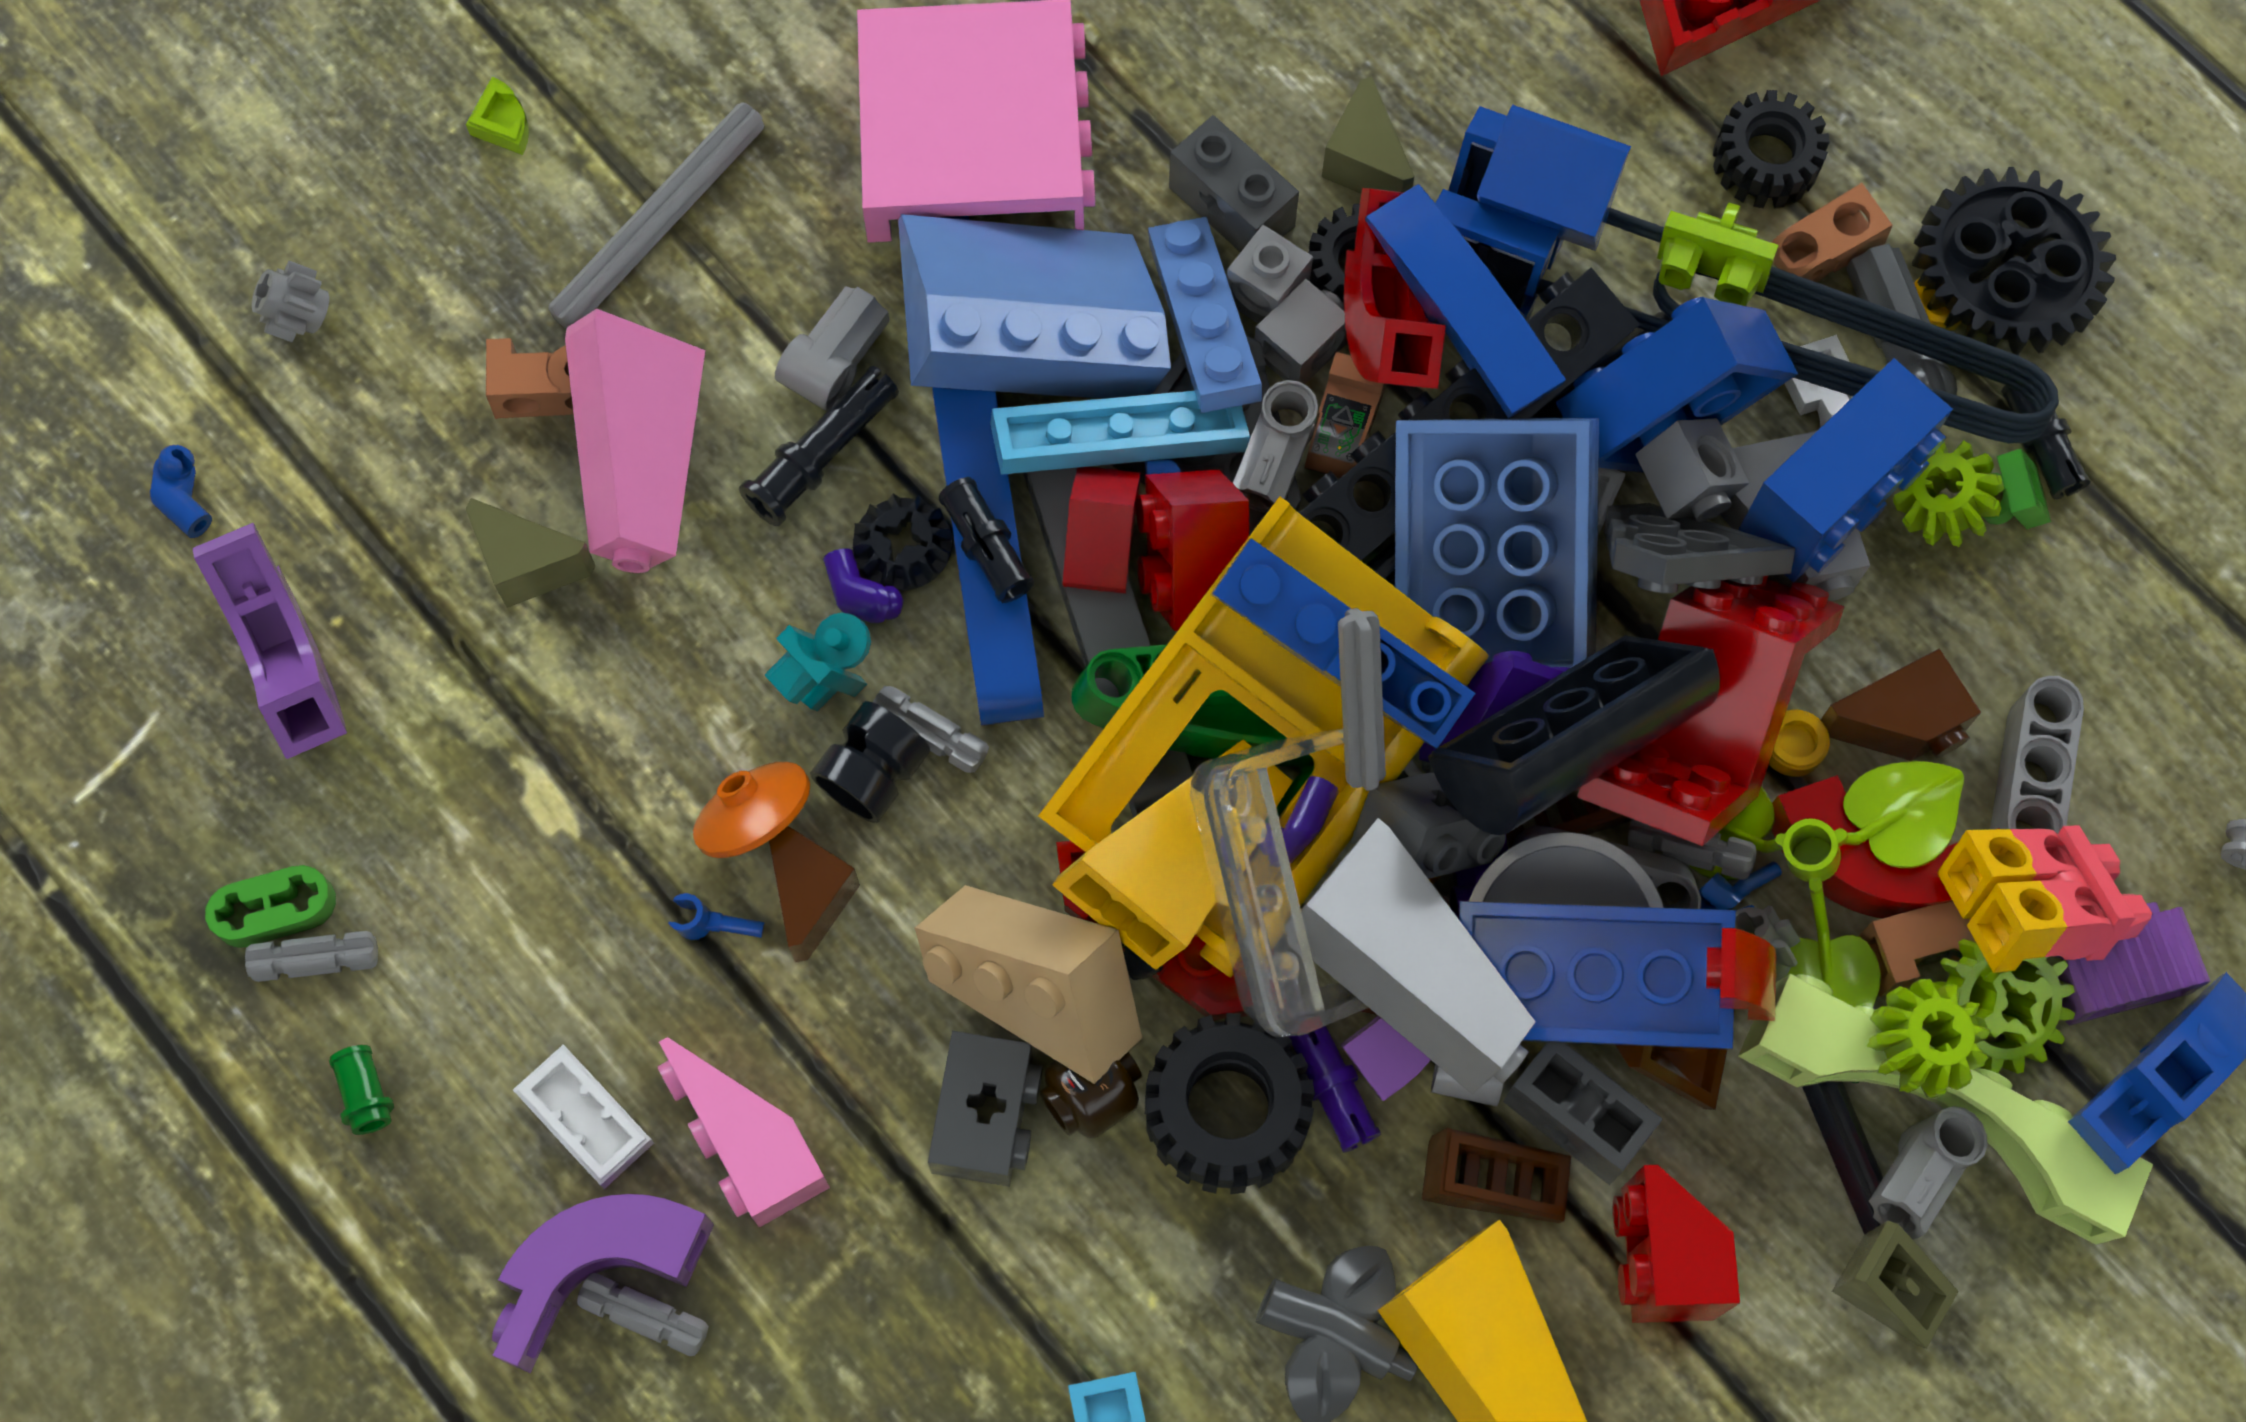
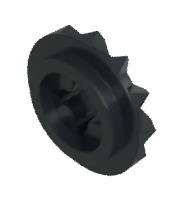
M893 493L887 501L881 502L878 505L869 504L866 514L859 523H855L852 548L857 565L868 579L881 583L883 586H894L898 590H912L930 583L944 570L952 552V534L940 508L935 509L926 503L920 495L915 498H900ZM908 522H910L912 539L920 543V545L917 544L916 547L906 545L902 552L897 554L894 562L892 542L887 537H884V535H899L902 528L906 527Z

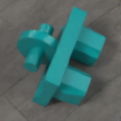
M846 613L832 614L824 619L816 629L815 635L788 625L776 638L787 652L765 674L766 678L789 702L798 704L802 701L815 711H819L837 691L856 697L867 683L861 676L845 669L856 667L868 655L871 645L870 631L862 620Z

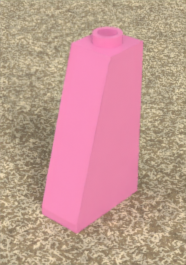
M595 309L568 326L565 335L589 552L612 560V565L621 571L645 573L650 568L676 556L705 350L602 310Z

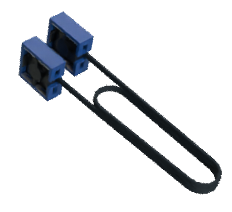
M1479 106L1465 132L1449 190H1442L1436 205L1453 223L1486 265L1519 312L1521 311L1529 320L1538 295L1553 284V282L1542 278L1546 270L1551 269L1564 240L1557 238L1559 231L1478 202L1477 192L1507 117L1501 113ZM1610 208L1606 224L1658 243L1661 242L1664 230L1662 226ZM1773 266L1771 267L1764 292L1756 291L1754 293L2004 384L2020 392L2033 404L2037 411L2036 413H2014L1928 387L1953 408L1943 424L1945 426L2007 444L2027 443L2042 435L2059 404L2058 389L2050 376L2036 364L2013 353ZM1658 272L1654 281L1653 296L1659 309L1673 320L1671 314L1680 305L1669 296L1665 285L1659 282ZM1696 272L1697 275H1702V276H1706V277H1710V278L1719 280V279H1717V278H1714V277H1711V276H1708V275H1705V274ZM1626 307L1640 324L1637 328L1656 332L1670 322ZM1423 309V312H1424L1426 318L1428 319V321L1432 322V321L1430 320V318L1428 317V315L1426 314V312L1424 311V309ZM1781 341L1798 372V375L1793 378L1840 393L1854 396L1880 372Z

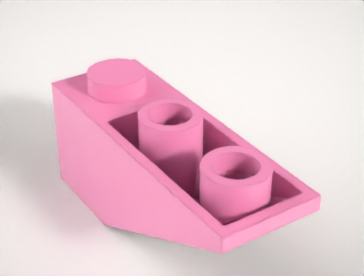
M667 1037L659 1041L668 1061L657 1066L675 1101L688 1096L699 1117L688 1123V1126L705 1158L708 1159L718 1153L729 1176L718 1183L737 1218L749 1212L758 1227H761L830 1188L792 1117Z

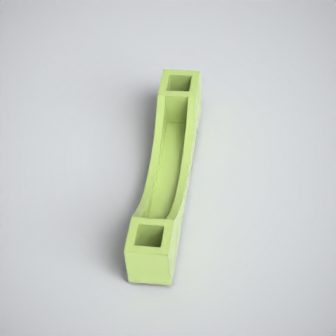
M1789 974L1776 982L1775 1021L1754 1020L1738 1057L1797 1088L1823 1082H1869L1899 1089V1071L1896 1070L1887 1075L1877 1073L1881 1062L1887 1059L1885 1052L1867 1047L1869 1038L1882 1032L1870 1020L1876 1009L1867 1006L1853 1007L1832 996L1833 989L1828 984L1809 975L1798 974L1794 976ZM1978 1068L1970 1070L1973 1077L1970 1084L1959 1090L1948 1087L1945 1094L1936 1098L1926 1097L1921 1086L1910 1092L1934 1102L1944 1109L1956 1106L1965 1108L1975 1114L1984 1126L1987 1134V1143L1998 1152L2018 1179L2036 1214L2095 1245L2126 1236L2151 1172L2152 1163L2139 1157L2129 1168L2115 1175L2068 1123L2073 1117L2068 1110L2052 1102L2044 1100L2032 1101L2011 1090L2013 1084L2007 1078L1987 1069Z

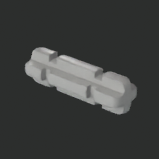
M884 686L879 691L873 703L886 708L914 728L928 743L931 752L939 757L948 755V762L966 773L975 772L981 766L989 750V746L985 741L970 732L968 734L966 732L961 734L960 726L920 702L910 703L911 697L893 686Z
M1632 819L1628 830L1627 839L1629 847L1653 853L1656 850L1663 851L1662 855L1673 857L1687 865L1713 871L1715 866L1722 868L1721 874L1738 879H1747L1756 860V846L1752 842L1735 837H1730L1728 842L1721 840L1722 834L1717 833L1704 846H1700Z
M369 931L345 933L344 939H336V934L283 940L279 947L278 945L274 946L273 941L249 945L245 951L247 975L256 982L278 980L281 973L287 974L288 978L338 973L342 971L343 966L350 967L351 971L372 969L378 962L377 941L375 936Z
M591 1273L587 1277L577 1298V1304L582 1309L602 1318L605 1314L610 1315L609 1320L658 1343L665 1339L668 1341L667 1346L688 1356H695L707 1336L709 1326L702 1319L684 1311L677 1315L674 1307L627 1286H624L622 1290L618 1289L616 1281L597 1273Z

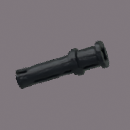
M870 366L865 374L796 443L787 442L786 444H781L775 450L776 459L754 481L745 480L739 486L742 498L757 515L773 526H780L786 520L785 511L807 489L816 490L821 485L824 476L822 469L892 399L898 396V388L887 374L879 381L877 377L881 374V370L875 366Z

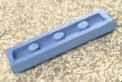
M1207 217L1149 227V246L1201 413L1261 402L1262 383Z

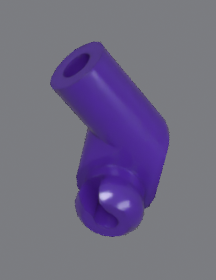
M847 548L838 549L824 556L823 561L836 605L843 613L852 614L869 623H881L885 619L893 620L899 616L903 608V598L900 591L894 586H883L881 583L861 578L853 550Z
M1317 776L1309 777L1285 828L1275 822L1263 824L1255 841L1254 848L1257 854L1265 858H1271L1273 865L1282 866L1293 863L1321 831L1339 793L1338 788L1324 778Z

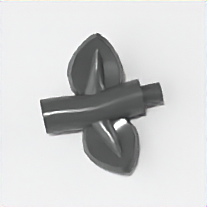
M1362 1246L1347 1250L1336 1256L1327 1266L1321 1294L1290 1285L1275 1278L1262 1299L1256 1316V1323L1272 1330L1304 1339V1341L1296 1345L1285 1366L1287 1394L1296 1414L1302 1422H1331L1342 1414L1357 1394L1361 1383V1370L1380 1380L1389 1372L1407 1381H1411L1418 1369V1366L1404 1348L1399 1347L1400 1341L1395 1334L1376 1323L1382 1318L1377 1310L1395 1296L1396 1289L1393 1266L1387 1251L1378 1246Z

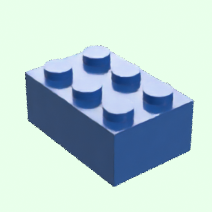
M1705 297L1691 299L1677 307L1671 314L1673 320L1656 332L1637 336L1626 343L1621 350L1623 355L1608 366L1594 368L1579 376L1573 383L1575 389L1556 401V404L1563 418H1599L1598 468L1644 473L1635 454L1676 421L1717 418L1720 425H1723L1798 375L1766 311Z
M1893 358L1763 482L1738 531L1795 548L1791 573L1784 574L1793 583L1809 567L1820 573L1845 547L1842 542L1855 528L1860 532L1864 531L1887 506L1885 500L1897 488L1905 491L1930 464L1927 460L1947 438L1939 430L1953 408Z

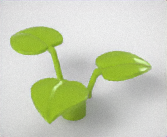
M1910 761L1887 764L1866 772L1850 786L1843 802L1847 818L1854 826L1860 829L1855 833L1846 832L1842 828L1834 831L1828 824L1818 819H1803L1794 823L1785 834L1780 833L1775 839L1764 840L1763 838L1773 828L1775 813L1772 802L1762 786L1758 797L1718 832L1722 834L1721 840L1728 842L1730 837L1750 841L1756 846V850L1763 853L1783 850L1790 871L1800 880L1809 882L1818 941L1809 938H1799L1800 942L1790 948L1798 963L1790 968L1787 975L1792 974L1796 976L1804 974L1815 977L1833 989L1832 996L1853 1007L1867 1006L1874 1008L1881 982L1877 957L1867 941L1861 937L1845 935L1830 940L1822 881L1827 880L1837 871L1841 860L1840 846L1860 845L1869 840L1874 856L1880 862L1891 867L1916 868L1934 861L1950 844L1956 829L1959 804L1964 786V774L1961 770L1940 763ZM1689 865L1694 871L1710 879L1717 872L1720 874L1722 872V868L1715 866L1713 871ZM1721 874L1727 881L1738 880V878Z

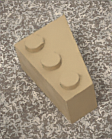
M966 885L915 927L923 957V966L929 982L1093 1084L1109 1070L1114 1061H1119L1142 1039L1118 929Z

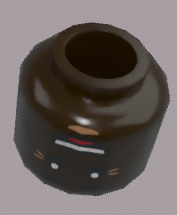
M1129 1052L1119 1061H1114L1109 1070L1095 1084L1055 1060L1045 1070V1084L1047 1087L1040 1091V1096L1057 1124L1067 1135L1070 1136L1077 1131L1087 1138H1096L1137 1109L1139 1095L1134 1083L1143 1076Z

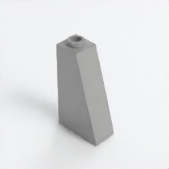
M1377 818L1282 932V935L1471 1094H1474L1493 1076L1503 1083L1512 1075L1528 1054V1051L1520 1043L1536 1021L1389 826Z

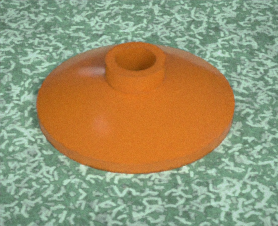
M774 762L756 767L750 771H738L731 774L722 781L717 789V793L700 812L693 829L695 844L702 853L713 858L734 857L765 844L783 831L804 807L810 792V780L807 774L799 765L792 762Z

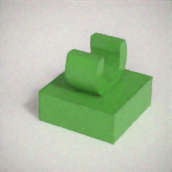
M2022 448L1997 456L2001 474H1992L2000 475L2004 484L2003 498L2000 502L2002 510L1999 516H1983V518L1989 524L1999 525L2006 523L2015 516L2026 529L2050 523L2051 519L2037 465Z

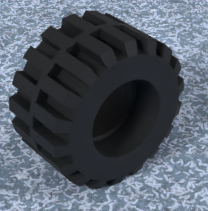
M1226 1013L1225 1021L1215 1023L1212 1015L1198 1019L1196 1028L1189 1031L1186 1026H1183L1175 1032L1172 1043L1168 1047L1163 1045L1155 1056V1065L1152 1070H1149L1146 1082L1144 1112L1146 1114V1130L1150 1142L1154 1141L1157 1147V1156L1165 1167L1171 1164L1177 1170L1176 1177L1189 1184L1192 1179L1203 1184V1191L1215 1194L1217 1188H1230V1194L1245 1193L1247 1186L1257 1184L1258 1188H1261L1271 1183L1273 1176L1279 1171L1284 1173L1293 1163L1298 1151L1302 1149L1314 1112V1108H1312V1101L1315 1095L1313 1079L1308 1080L1307 1078L1308 1064L1302 1053L1295 1055L1290 1049L1292 1040L1282 1031L1277 1037L1267 1031L1268 1022L1255 1017L1253 1025L1241 1023V1014ZM1234 1071L1244 1074L1261 1087L1267 1098L1268 1114L1266 1120L1257 1131L1248 1136L1237 1139L1216 1137L1203 1130L1190 1114L1189 1095L1193 1086L1200 1079L1214 1072Z

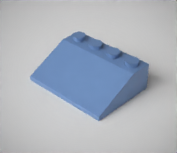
M901 214L898 225L911 386L1106 399L1151 395L1170 371L1171 363L1165 312L1133 234Z
M1599 418L1396 420L1395 588L1430 615L1448 622L1478 644L1489 655L1484 664L1492 662L1493 656L1497 653L1520 651L1530 654L1534 662L1549 667L1571 668L1596 653Z

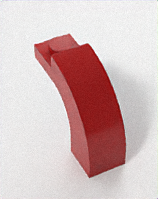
M1362 188L1354 251L1347 250L1344 277L1345 328L1353 363L1359 374L1371 382L1438 389L1446 325L1434 324L1428 321L1422 306L1365 221L1367 215L1404 192Z
M1838 775L1778 795L1772 803L1775 813V822L1772 828L1774 837L1776 838L1780 833L1785 834L1794 823L1803 819L1821 820L1834 831L1839 828L1851 833L1859 831L1860 829L1854 826L1845 814L1843 802L1846 792ZM1869 840L1860 845H1842L1839 847L1841 860L1837 871L1830 878L1822 881L1824 896L1852 911L1882 919L1930 905L1951 902L1952 899L1937 872L1957 843L1947 846L1944 852L1934 861L1916 868H1896L1880 862L1872 853Z

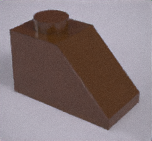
M1939 648L1831 704L1820 720L1827 728L1829 738L1912 761L1929 751H1932L1934 756L1939 758L1963 745L1970 739L1966 730L1981 714V711Z

